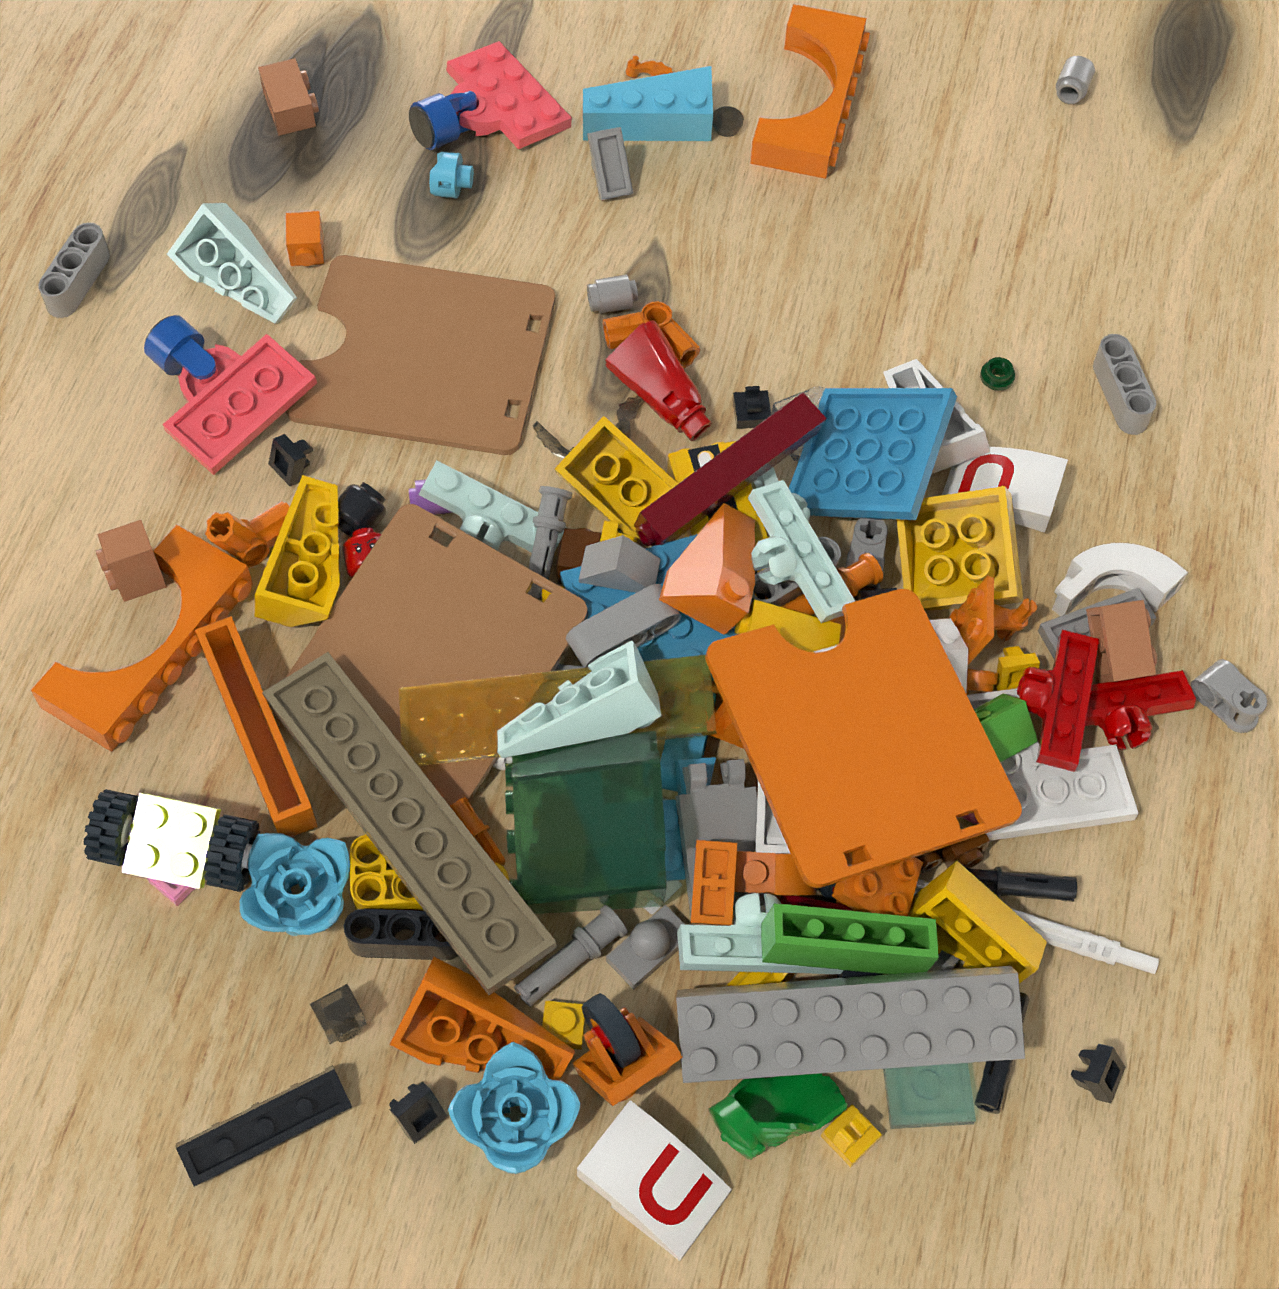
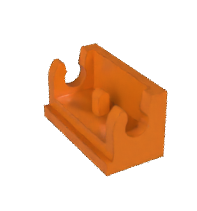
M696 840L691 923L718 926L732 925L737 843Z

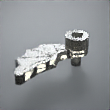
M638 395L635 398L628 397L624 403L619 404V409L616 411L619 423L615 426L629 439L631 437L630 420L636 418L639 408L644 403Z
M538 421L532 425L537 433L536 437L552 454L565 458L574 448L572 447L568 450L563 447L558 439L550 434Z

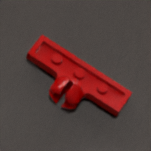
M1062 629L1058 638L1053 670L1047 671L1036 667H1027L1023 671V676L1019 680L1017 695L1020 696L1018 699L1026 702L1029 713L1037 714L1043 721L1036 760L1038 763L1075 772L1079 764L1099 644L1098 638Z
M1183 670L1093 684L1091 686L1085 726H1099L1103 730L1108 743L1116 745L1117 749L1121 751L1126 750V746L1121 738L1125 735L1131 749H1135L1143 745L1150 737V731L1153 727L1148 716L1194 709L1196 697Z

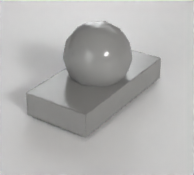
M621 127L587 133L592 157L591 166L595 173L599 199L605 200L633 194Z
M664 905L651 918L637 924L631 935L606 956V962L634 990L679 950L677 931L680 925L684 923Z

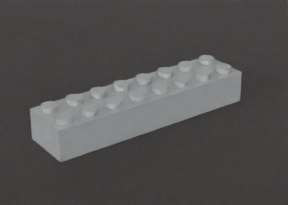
M1011 966L677 990L676 1001L683 1083L1025 1059L1018 972Z

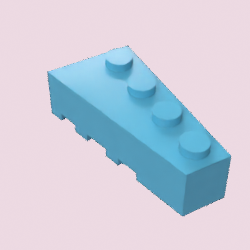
M711 66L583 89V141H588L587 133L621 127L624 141H711L713 123Z

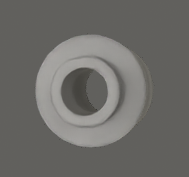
M1072 56L1065 61L1056 83L1057 96L1062 102L1075 104L1086 96L1095 74L1094 64L1089 59L1082 56Z
M625 274L596 279L593 284H588L587 296L591 312L599 311L602 314L633 308V301L638 300L635 280L629 281L628 275Z

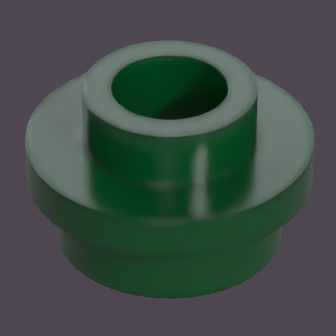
M995 357L982 366L980 378L982 383L992 390H1006L1014 383L1015 370L1009 360Z

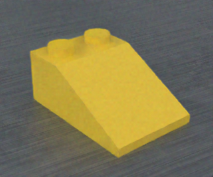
M605 416L593 426L555 468L557 475L608 521L619 522V530L623 534L635 537V543L639 538L634 524L639 513L678 484Z

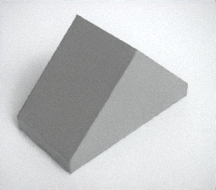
M624 535L591 544L585 548L579 583L637 593L650 585L656 584L660 558Z

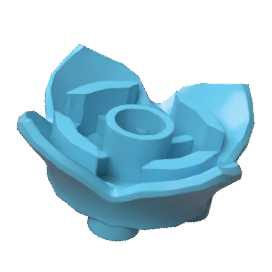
M282 833L257 835L248 858V870L252 884L251 887L242 893L239 900L242 919L263 931L286 932L291 936L312 935L325 931L336 923L343 911L344 900L342 895L350 873L349 852L345 842L332 838H321L308 846H303L293 837ZM298 884L302 888L305 885L303 892L295 895L292 894V886Z
M511 1042L491 1057L486 1064L483 1078L479 1083L466 1085L456 1093L449 1105L448 1112L458 1133L466 1141L482 1149L487 1160L495 1168L507 1173L518 1174L537 1166L544 1159L550 1146L563 1138L571 1130L579 1114L581 1103L571 1086L562 1080H551L546 1076L542 1062L533 1052L522 1045ZM519 1106L521 1113L526 1114L524 1118L521 1117V1121L511 1122V1119L504 1117V1114L510 1113V1107Z

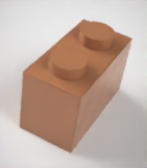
M296 59L258 67L262 90L278 136L316 127L314 113L319 112L317 100L314 93L308 94L307 90L311 88L306 70H299Z
M142 520L97 534L102 549L95 551L111 591L118 589L124 602L166 588Z
M1144 600L1086 609L1090 637L1099 639L1095 662L1098 683L1156 675L1157 654L1151 645L1149 634L1151 618L1148 610L1145 608Z

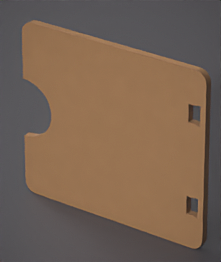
M350 255L337 256L330 263L317 308L318 311L336 317L344 325L346 337L341 347L331 355L316 360L299 361L316 377L317 384L286 411L287 417L295 423L499 455H511L520 447L555 305V292L551 287L543 284ZM530 319L541 320L538 333L527 331ZM509 404L520 405L517 419L506 416Z
M406 504L396 512L333 606L329 618L323 621L286 677L329 652L447 804L450 806L464 797H467L470 802L499 757L497 731L532 706L570 646L565 639L566 635L573 627L587 620L588 608L580 597L418 505ZM437 528L454 538L448 547L432 539ZM533 583L551 593L544 603L528 594ZM272 711V714H273L274 718H275L276 720H278L279 722H281V721L278 719V717L275 715V713Z

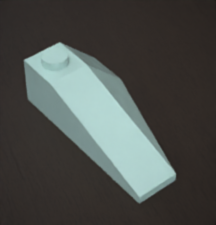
M203 203L167 253L176 265L192 280L198 283L202 282L214 288L215 292L222 296H229L240 302L246 309L274 324L280 322L297 299L249 227L226 203Z
M633 640L589 664L588 667L591 672L572 685L569 680L558 687L560 691L554 696L553 700L546 705L535 703L497 731L498 754L501 758L624 735L637 728H645L652 724L655 719L661 717L658 693Z

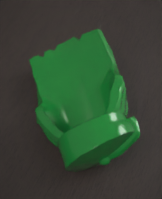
M823 1073L742 1079L729 1092L726 1098L714 1104L708 1110L721 1133V1140L727 1142L745 1158L752 1160L765 1152V1147H777L788 1141V1139L822 1128L835 1116L846 1110L848 1103L840 1093L841 1091L836 1083L829 1076H822Z

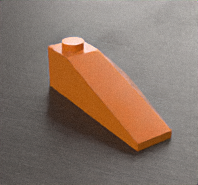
M723 503L694 540L686 547L680 557L667 570L659 600L725 635L749 612L755 586V570L751 560V553L755 547V520Z
M433 957L389 1044L427 1064L441 1066L442 1062L466 1066V1071L479 1073L480 1069L485 1070L486 1064L496 1052L511 1042H515L527 1048L542 1062L546 1076L551 1080L561 1079L575 1052L574 1049L495 992L488 995L472 975L436 957Z

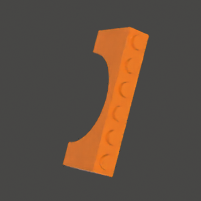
M793 4L787 23L784 49L801 54L816 63L828 76L833 91L823 104L806 114L785 119L759 117L752 141L750 164L826 179L829 166L835 167L837 163L839 147H835L836 142L842 143L846 124L841 123L842 119L848 120L852 100H848V96H855L858 77H854V74H861L864 55L860 54V52H866L868 48L870 32H865L867 18Z
M178 525L170 531L153 551L160 570L174 580L179 586L182 596L179 618L166 641L145 659L114 671L84 672L55 662L31 690L41 709L110 752H113L119 743L125 742L130 737L134 725L144 714H148L157 704L158 697L168 685H172L178 680L182 673V668L192 657H196L201 653L202 648L195 630L227 618L238 602L244 601L252 589L253 582L246 564Z

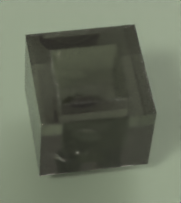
M348 984L310 1004L313 1014L329 1044L337 1040L345 1042L360 1033L361 1027L367 1024L363 1011Z

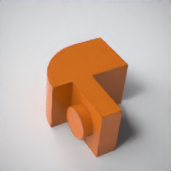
M737 851L734 892L769 893L774 895L817 894L818 888L811 887L802 880L791 854Z

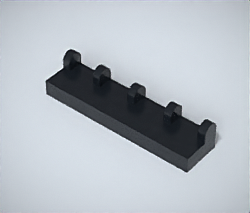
M332 1065L326 1068L325 1071L299 1084H293L289 1089L261 1103L257 1102L251 1105V1108L221 1123L217 1122L211 1125V1128L185 1141L183 1139L177 1142L176 1150L195 1187L351 1108L352 1105Z

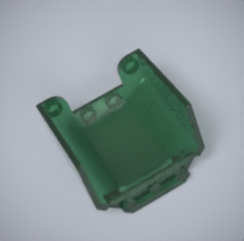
M656 731L624 734L512 756V763H505L506 787H513V790H505L506 815L514 814V829L507 830L508 854H516L517 879H510V884L534 914L597 911L604 905H607L612 910L664 906L667 889L665 867L666 838L660 754L657 750Z

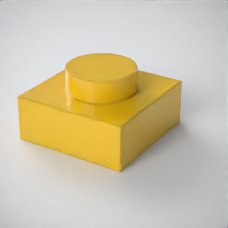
M545 1000L542 1027L572 1049H582L585 1018L581 1008L583 1004Z

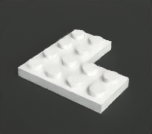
M1017 688L967 695L973 709L1003 693L1020 698L1017 695ZM1038 740L1033 745L1002 761L1001 765L1021 803L1022 813L1014 824L986 833V835L992 841L1135 820L1139 813L1117 746L1109 745L1081 749L1079 764L1075 772L1036 762L1039 749Z

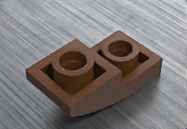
M986 834L916 856L917 859L923 862L921 872L924 873L932 870L942 860L947 868L956 861L965 868H972L984 859L990 839Z

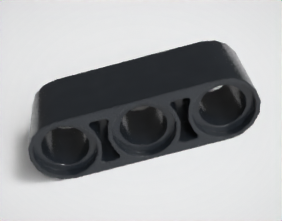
M358 909L347 916L343 925L350 950L360 957L432 960L433 957H436L442 961L458 957V954L448 942H440L435 939L440 931L425 911ZM367 927L374 930L371 936L365 939L354 937L355 933L361 928ZM403 929H410L415 932L408 940L401 941L395 938V935Z

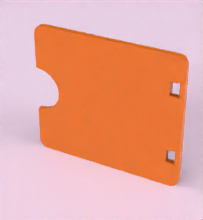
M898 589L844 604L842 607L846 624L844 638L835 648L825 652H808L796 648L780 635L773 624L714 641L709 645L705 655V660L800 876L807 885L814 888H822L1010 826L1018 820L1022 813L1021 803L918 596L908 589ZM974 813L979 824L960 829L957 818ZM863 849L868 860L848 866L844 854Z

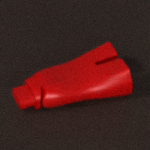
M651 320L639 325L606 358L605 366L623 384L636 393L662 420L675 427L677 432H684L690 441L698 439L711 426V421L704 414L706 407L702 405L698 389L687 375L656 321Z

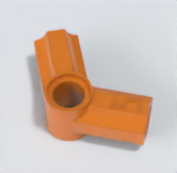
M650 302L643 307L641 312L603 319L605 341L610 349L617 348L639 325L653 320L661 328L683 368L691 365L700 353V347L672 319V310L663 302Z
M282 501L251 521L238 519L229 512L224 514L215 512L207 520L205 535L212 543L235 556L240 562L246 564L248 568L254 567L268 556L270 548L275 545L290 506Z

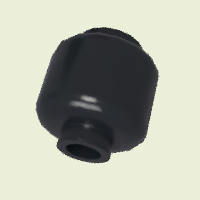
M362 482L360 486L350 484L338 498V529L349 537H353L352 533L361 528L375 529L386 515V508L383 504L386 499L365 482Z

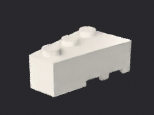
M917 359L883 372L889 388H943ZM958 402L954 405L932 474L990 452L985 431L979 424L974 423Z

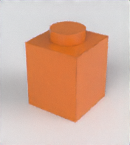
M320 211L286 213V246L291 266L324 264V233Z

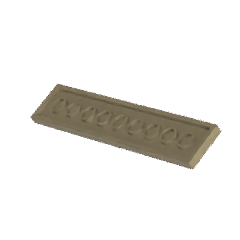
M329 652L262 692L269 707L488 995H491L557 948L555 939Z

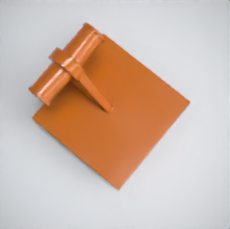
M988 575L977 588L971 589L966 601L959 609H954L949 617L968 647V665L992 640L994 630H997V635L1000 639L1003 640L1005 637V641H1008L1016 631H1022L1028 625V618L1037 610L1036 603L1033 600L1029 602L1028 598L1024 599L1017 609L1010 610L994 604V578Z

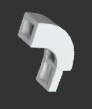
M1131 543L1099 545L1082 552L1072 559L1065 579L1057 586L1054 592L1057 598L1052 610L1059 616L1070 613L1087 596L1095 591L1113 588L1128 592L1139 588L1150 608L1156 612L1179 591L1188 572L1166 555L1142 545Z

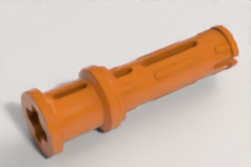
M867 552L860 555L858 561L846 568H837L853 598L857 596L858 590L871 583L876 585L883 581V571L880 564L873 555ZM804 594L779 606L810 616L815 614Z

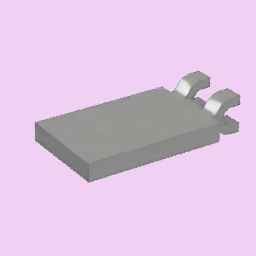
M744 759L726 761L727 763L720 764L724 784L706 786V763L690 764L688 767L682 768L687 794L677 795L675 798L690 916L696 840L737 843V851H756L757 793L756 787L744 788ZM734 892L733 907L740 897L753 893ZM758 893L760 906L765 905L764 894L766 893Z

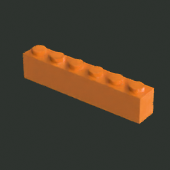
M232 616L196 629L195 632L277 833L294 837L318 827L312 806L269 704L262 694L263 690Z

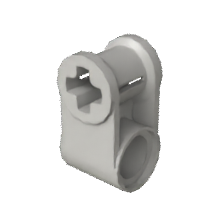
M860 518L856 522L845 568L857 562L859 556L867 552L876 558L883 571L887 526L882 519ZM881 582L876 585L871 583L865 587L879 589Z
M1224 659L1215 662L1195 678L1190 685L1196 699L1202 705L1208 707L1228 728L1235 732L1248 733L1252 731L1258 723L1259 715L1263 713L1267 706V698L1263 691L1244 677L1232 663ZM1253 698H1255L1256 701H1255L1254 705L1252 706V705H1251V702H1252ZM1236 713H1239L1237 720H1235Z

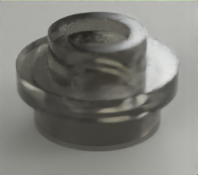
M720 107L713 112L712 126L716 133L721 136H734L743 126V114L734 107Z

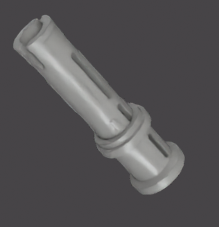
M540 486L539 493L542 494L538 516L533 517L534 527L537 530L529 569L549 580L558 533H562L566 527L563 518L567 500L572 498V492L550 486ZM533 583L528 594L538 600H542L543 588Z
M607 905L601 907L600 914L583 928L577 927L573 930V939L519 984L514 986L515 991L521 994V999L529 1007L533 1006V1003L586 959H597L601 956L600 950L617 936L624 937L628 933L623 922Z

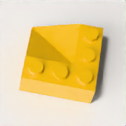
M1005 486L923 498L916 520L897 519L904 589L911 590L918 596L925 611L959 609L966 601L971 589L977 588L987 575L994 578V604L1005 605L1023 602L1012 494Z

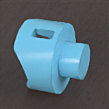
M438 153L437 164L430 170V193L439 197L457 199L461 188H472L473 166L463 165L460 153Z

